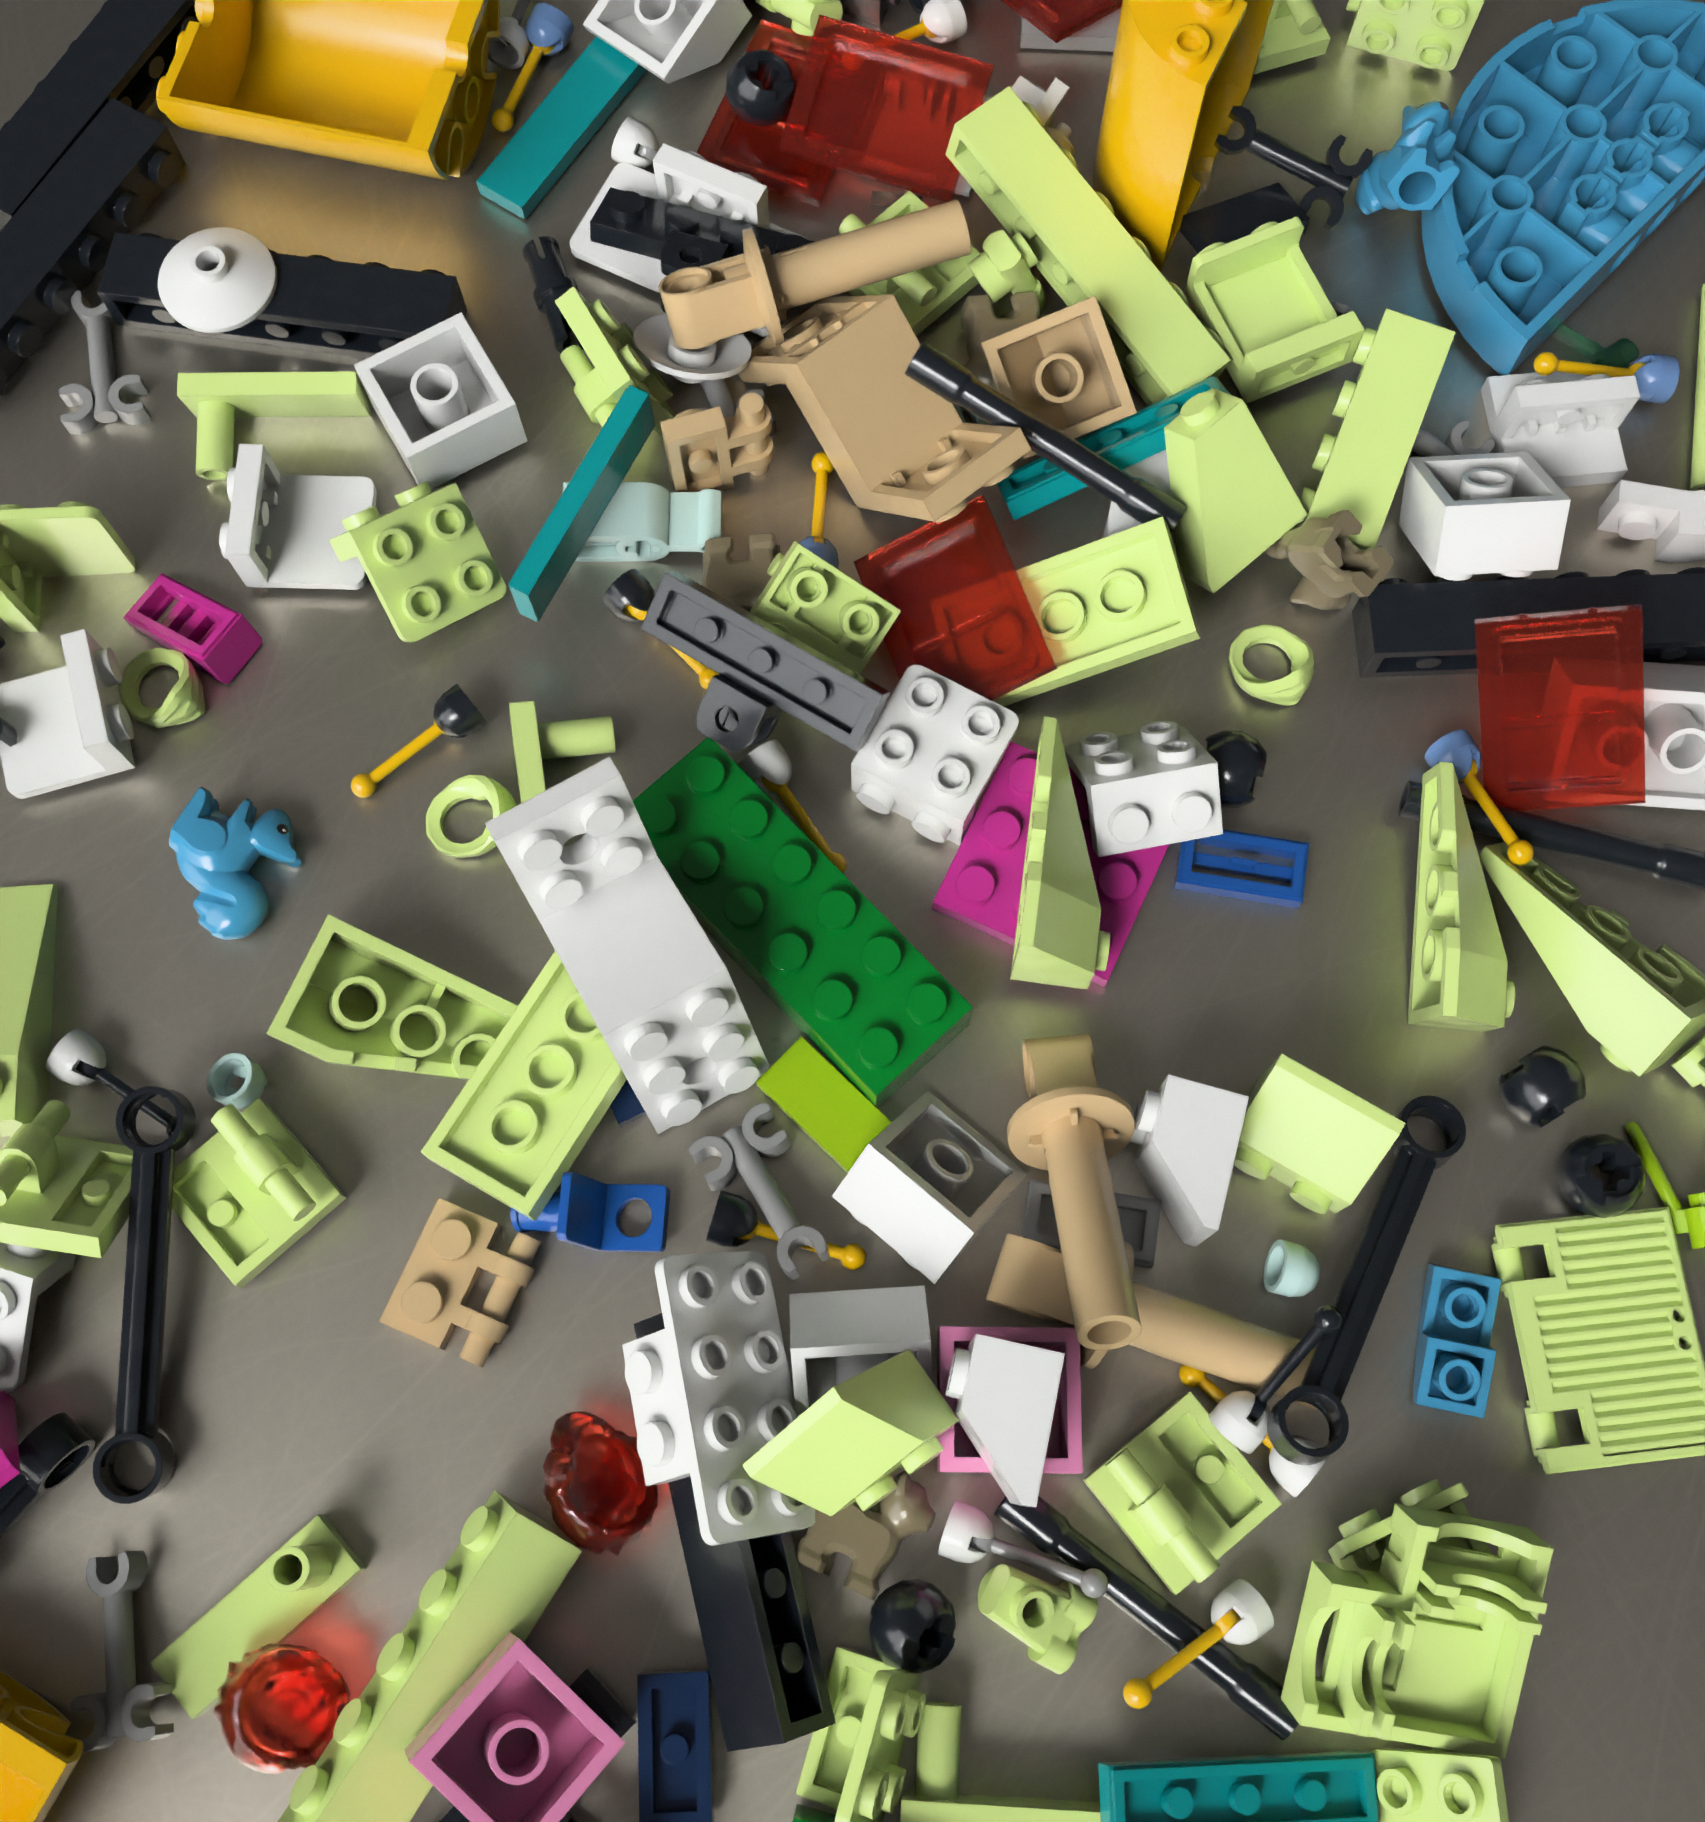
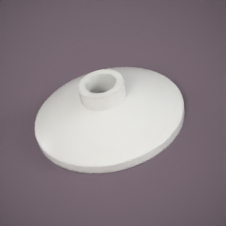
M227 227L201 230L181 240L165 257L158 275L159 296L168 313L183 326L203 333H223L249 324L261 315L270 304L277 286L276 265L267 247L252 234Z
M666 313L645 319L638 324L633 335L634 350L644 362L657 370L673 375L674 378L684 383L695 384L701 383L704 380H717L734 376L742 372L749 365L751 359V345L743 333L720 339L712 345L699 349H682L675 344Z

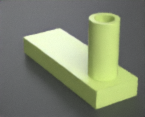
M356 371L178 373L177 396L197 417L195 473L197 476L207 480L225 481L227 480L229 469L233 467L235 418L355 417L371 415V402Z
M534 701L509 703L520 803L546 791L542 760L615 752V738L611 715L537 723Z
M325 1514L317 1515L151 1661L150 1664L164 1682L172 1684L173 1695L191 1719L200 1717L367 1567Z
M925 1702L923 1717L918 1728L915 1791L903 1790L899 1801V1822H1101L1100 1802L959 1793L962 1705L947 1702Z

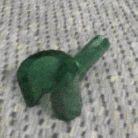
M1563 324L1556 329L1553 335L1554 338L1582 353L1584 357L1591 360V364L1629 368V363L1639 357L1637 346L1626 338L1619 339L1605 348L1596 341L1592 342Z

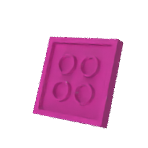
M1010 742L932 904V910L1012 946L1015 943L1037 752L1014 742ZM1068 766L1101 906L1099 931L1110 932V948L1106 970H1095L1091 980L1105 987L1169 844L1098 857L1092 848L1086 788L1071 767Z

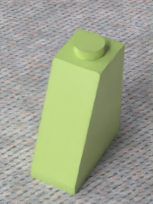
M1211 388L1190 398L1182 406L1180 415L1164 427L1171 497L1187 507L1175 526L1180 569L1186 579L1215 593L1308 514L1243 399Z

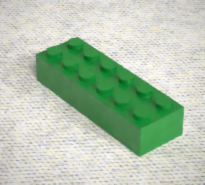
M709 737L705 738L633 800L658 858L699 924L838 1072L877 1109L969 1026L973 1007L714 740Z

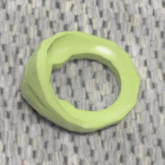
M1262 624L1245 629L1230 646L1228 659L1230 669L1236 683L1250 696L1283 706L1296 705L1308 690L1315 667L1313 651L1305 641L1282 627ZM1259 643L1276 645L1285 651L1291 660L1292 673L1282 679L1271 682L1257 679L1247 671L1243 664V654L1251 646Z
M154 648L141 652L126 666L122 676V683L119 685L121 702L137 721L148 726L162 728L194 721L204 715L205 701L200 677L192 662L183 653L176 650ZM157 666H171L178 671L179 680L173 686L160 708L151 709L146 707L139 697V685L142 678L149 670Z
M467 775L456 779L433 798L426 813V835L441 853L454 858L475 857L489 852L497 845L487 827L481 836L471 842L463 844L453 843L448 840L444 833L443 822L445 815L456 803L472 798L478 801L487 799L492 805L493 818L517 806L510 792L500 783L485 775Z

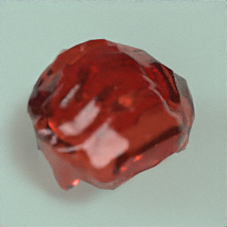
M585 1411L567 1413L555 1421L550 1437L551 1450L543 1464L546 1478L543 1488L544 1499L551 1506L552 1519L555 1525L578 1547L588 1549L596 1555L607 1550L618 1556L628 1542L635 1541L646 1528L651 1527L653 1514L658 1506L659 1495L657 1485L646 1486L642 1460L637 1450V1436H628L623 1431L615 1430L604 1419Z
M270 1643L257 1650L244 1653L241 1661H229L225 1682L217 1689L219 1702L214 1707L212 1713L221 1724L222 1734L231 1754L242 1765L258 1772L273 1775L285 1770H296L300 1767L307 1768L310 1765L316 1764L333 1738L336 1721L341 1711L350 1702L351 1694L342 1674L333 1667L331 1662L320 1656L317 1651L311 1650L307 1646Z

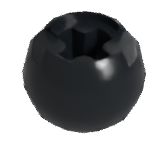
M764 49L745 52L732 65L727 74V100L732 111L746 123L756 126L777 124L790 112L795 103L796 78L790 65L773 52Z
M1223 730L1209 735L1205 740L1207 741L1206 751L1218 763L1221 807L1239 808L1252 803L1255 800L1252 796L1256 776L1263 778L1267 759L1266 750L1257 739L1243 731Z
M1546 1045L1519 1060L1520 1066L1505 1075L1501 1074L1498 1078L1499 1096L1506 1110L1519 1122L1535 1128H1541L1565 1113L1563 1111L1565 1108L1580 1099L1583 1100L1586 1096L1585 1077L1578 1063L1564 1051Z
M1607 1134L1584 1135L1570 1143L1560 1158L1556 1173L1562 1196L1576 1210L1600 1218L1620 1216L1633 1208L1643 1194L1647 1176L1641 1156L1625 1140ZM1599 1164L1601 1172L1610 1173L1612 1183L1603 1187L1600 1179L1591 1178L1590 1168Z
M919 1579L902 1580L886 1588L871 1607L870 1615L872 1618L869 1632L872 1649L890 1667L913 1673H924L939 1666L954 1647L956 1639L953 1635L956 1621L953 1604L932 1583Z

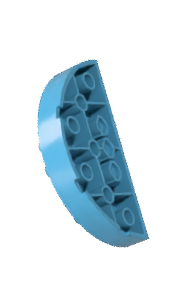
M1614 0L1581 7L1577 16L1558 21L1554 24L1551 19H1548L1517 36L1494 54L1474 76L1462 94L1448 126V130L1455 131L1456 140L1449 155L1444 159V161L1453 160L1458 163L1461 172L1432 210L1421 211L1422 241L1429 273L1448 316L1470 346L1500 375H1511L1705 181V3L1687 0Z

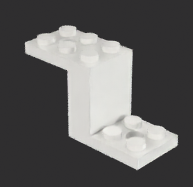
M610 757L485 823L657 1134L664 1132L672 1126H680L690 1122L702 1109L729 1094L740 1093L748 1089L770 1068L725 964L658 858L623 778ZM579 834H584L583 837L574 844H571L569 846H563L564 843L568 841L570 838Z

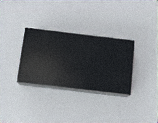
M1277 182L1183 215L1179 231L1195 251L1199 253L1213 243L1224 242L1227 244L1250 235L1256 228L1272 221L1281 223L1294 217H1299L1304 226L1302 235H1304L1310 218L1281 184Z

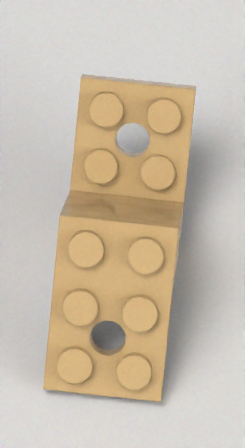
M893 294L827 297L815 301L781 326L784 343L775 345L770 335L752 346L749 365L742 372L738 373L743 382L766 383L767 386L786 384L854 503L859 508L936 523L944 522L959 514L967 506L966 498L980 487L991 486L1007 478L1015 470L1013 463L1031 450L1020 427L963 423L952 403H949L905 375L912 358L921 345Z

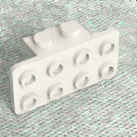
M663 143L653 159L655 174L629 163H619L613 168L572 235L570 248L576 258L660 293L659 283L667 275L661 272L659 259L592 242L590 239V221L610 187L623 191H633L642 196L676 205L689 206L695 210L728 219L742 220L751 225L789 235L799 234L770 223L766 185L759 183L749 174L743 172L734 173L710 163L696 152L681 151ZM765 326L750 330V332L762 337L769 335Z
M760 1251L678 1254L669 1255L658 1260L655 1265V1276L665 1329L622 1345L625 1359V1378L630 1389L637 1430V1450L642 1460L646 1486L669 1483L691 1476L701 1537L710 1546L791 1532L813 1526L815 1523L814 1508L750 1478L742 1466L798 1418L795 1412L794 1394L769 1265L765 1255Z

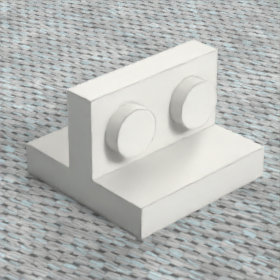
M1555 371L1548 376H1541L1534 372L1487 377L1481 388L1491 439L1495 441L1494 453L1528 451L1559 487L1619 482L1628 471L1618 427L1640 398L1635 375L1610 378L1606 374L1587 376Z

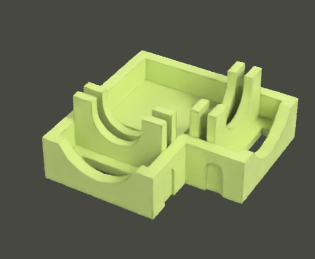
M1395 1503L1389 1527L1392 1530L1388 1549H1384L1379 1572L1358 1568L1354 1572L1339 1569L1335 1564L1318 1561L1311 1562L1281 1700L1301 1726L1477 1755H1490L1505 1759L1534 1635L1540 1636L1543 1626L1538 1621L1539 1613H1546L1548 1603L1542 1598L1554 1548L1528 1527ZM1461 1537L1496 1545L1498 1550L1497 1554H1491L1431 1542H1437L1439 1538ZM1335 1611L1320 1677L1315 1676V1663L1318 1642L1324 1624L1332 1612Z

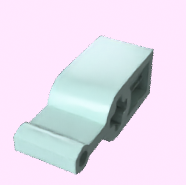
M563 482V492L569 482ZM622 482L575 562L655 561L664 558L669 552L703 553L705 552V541L713 538H722V492L714 489H704L700 492H669L663 486L654 483Z

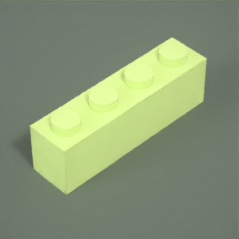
M1387 308L1377 330L1365 327L1352 362L1363 366L1356 383L1345 380L1332 412V415L1342 418L1336 436L1326 433L1323 436L1311 467L1322 473L1315 490L1304 487L1299 500L1308 515L1297 524L1302 525L1309 518H1328L1331 514L1338 511L1349 510L1362 524V529L1358 535L1347 536L1348 539L1362 550L1376 546L1456 333L1455 331Z

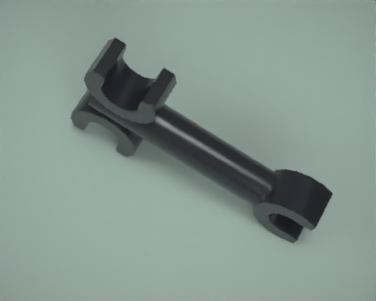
M1233 106L1228 117L1243 126L1244 135L1238 140H1231L1219 134L1214 143L1215 147L1226 155H1236L1246 150L1315 186L1303 196L1299 206L1307 213L1312 202L1316 200L1326 201L1330 206V215L1325 222L1324 228L1328 230L1333 228L1343 215V197L1353 179L1360 176L1368 168L1372 160L1373 151L1366 148L1357 164L1345 165L1340 160L1339 152L1344 145L1346 137L1340 134L1328 148L1326 164L1258 130L1255 117L1250 110L1243 106Z

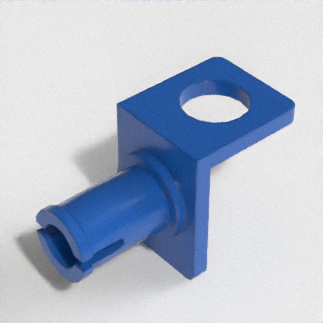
M564 1172L562 1175L561 1192H554L536 1222L510 1208L511 1223L517 1232H557L558 1240L593 1251L660 1253L666 1248L670 1189L664 1185L605 1184L576 1172ZM633 1200H644L648 1203L652 1212L650 1226L640 1236L629 1237L623 1232L620 1225L622 1210Z

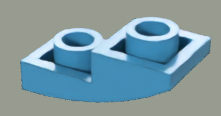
M1428 1262L1415 1353L1413 1402L1415 1404L1479 1418L1485 1417L1497 1352L1489 1345L1502 1279L1492 1275Z

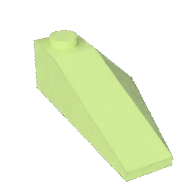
M1044 716L1038 743L1010 979L1088 989L1095 970H1106L1110 948V932L1099 931L1101 906L1058 720L1054 717Z
M1439 762L1426 771L1422 778L1408 1025L1485 1032L1504 1028L1505 1018H1509L1513 1012L1515 985L1512 979H1507L1508 961L1454 764Z
M1505 842L1485 846L1479 854L1480 861L1589 1034L1601 1043L1600 1050L1611 1063L1622 1070L1633 1071L1640 1077L1663 1065L1705 1027V974L1664 943L1655 952L1631 937V933L1628 930L1630 920L1615 910L1611 909L1608 912L1600 907L1593 905L1587 907L1579 902L1577 899L1581 896V892L1576 884L1535 856L1525 865H1516L1507 856L1508 845Z
M54 884L0 887V1137L13 1136L21 1125L31 1123L48 1102L50 1072L46 1070V1062L51 1053L58 887Z
M328 914L266 1034L327 1063L469 1079L518 1005Z

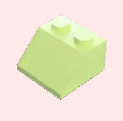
M1281 1054L1255 1081L1248 1094L1249 1100L1234 1165L1255 1178L1266 1180L1268 1175L1291 1187L1292 1190L1289 1195L1296 1202L1314 1212L1326 1214L1329 1209L1334 1213H1338L1353 1203L1400 1135L1405 1122L1288 1056Z
M908 1349L831 1388L742 1466L750 1478L829 1516L835 1515L854 1502H857L861 1510L865 1512L898 1487L891 1475L901 1467H904L907 1473L911 1475L938 1456L944 1448L937 1438L955 1425L959 1419L911 1350Z

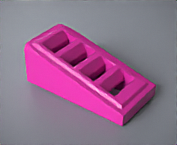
M163 573L158 576L123 617L135 629L165 648L183 653L196 668L224 684H228L234 679L262 644L261 636L242 614ZM177 599L179 602L172 608V610L166 615V617L160 623H158L157 620L161 617V615L165 612V610L169 607L173 600Z

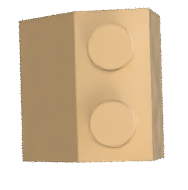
M1096 296L980 343L998 392L1072 439L1137 413ZM1030 450L1022 458L1026 459L1036 453Z

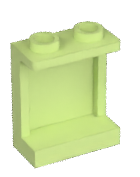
M1294 217L1281 223L1274 221L1265 223L1256 228L1250 235L1227 244L1224 242L1213 243L1200 251L1192 259L1185 292L1204 327L1212 329L1220 337L1225 353L1231 359L1226 368L1245 404L1350 363L1365 330L1354 310L1337 316L1300 250L1299 242L1304 226L1299 217Z

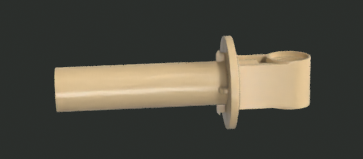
M957 199L773 255L770 254L769 247L765 244L763 249H759L752 228L742 230L743 254L700 267H688L677 270L664 277L660 281L658 288L675 344L682 349L703 348L714 344L720 339L764 326L774 344L778 345L784 343L780 320L783 319L785 322L787 318L786 309L970 255L971 241L966 219Z
M1089 1034L1023 1039L1024 1079L1027 1095L1031 1099L1018 1108L1009 1120L1007 1126L1008 1144L1011 1152L1021 1162L1031 1167L1048 1171L1078 1342L1082 1346L1094 1350L1120 1348L1135 1341L1141 1334L1142 1326L1107 1160L1122 1151L1134 1134L1135 1122L1132 1109L1127 1101L1118 1094L1098 1088L1094 1051Z
M1006 1234L986 1300L1042 1320L1047 1318L1075 1328L1061 1250L1021 1236ZM1124 1242L1132 1277L1134 1251L1130 1243ZM1132 1281L1142 1331L1139 1337L1128 1345L1259 1390L1301 1341L1295 1337ZM1080 1344V1366L1088 1369L1095 1368L1109 1350L1089 1349ZM1316 1346L1273 1396L1282 1398L1292 1389L1301 1385ZM1298 1401L1293 1402L1295 1404L1319 1411L1315 1406L1309 1403Z

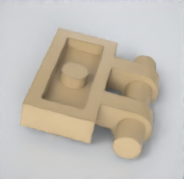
M754 392L746 393L740 398L739 407L736 409L735 415L724 418L720 406L706 410H685L672 419L660 422L674 492H700L704 489L725 491L733 489V476L747 472L756 476L763 475L768 471L769 464L774 457L773 439L770 436L772 429L771 412L768 406L764 404L763 398Z
M438 1198L379 1322L442 1350H445L457 1325L470 1331L459 1358L483 1368L494 1343L501 1345L509 1326L504 1324V1321L520 1287L527 1288L532 1279L535 1269L531 1268L530 1265L541 1242L517 1232L507 1255L499 1254L492 1251L502 1229L500 1224ZM482 1270L496 1275V1278L480 1312H477L465 1306Z

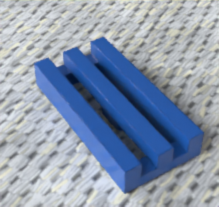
M1223 829V834L1181 842L1173 889L1299 908L1303 903L1309 843ZM1197 844L1293 860L1292 867L1256 862L1251 859L1194 852V846ZM1192 868L1285 882L1290 883V887L1193 872L1191 870Z

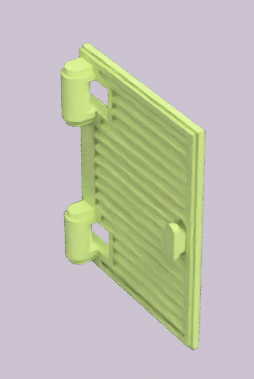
M1669 1207L1626 1211L1620 1216L1607 1218L1584 1215L1495 1225L1496 1237L1493 1238L1494 1244L1491 1245L1496 1273L1497 1277L1502 1279L1500 1292H1504L1505 1298L1509 1299L1529 1400H1526L1527 1408H1524L1533 1456L1538 1457V1462L1542 1463L1545 1474L1705 1455V1362ZM1543 1245L1550 1277L1526 1280L1520 1248ZM1675 1310L1679 1316H1675L1673 1311ZM1578 1409L1585 1444L1561 1447L1554 1411Z

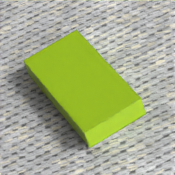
M802 1036L756 1081L757 1087L847 1174L867 1145L892 1123Z

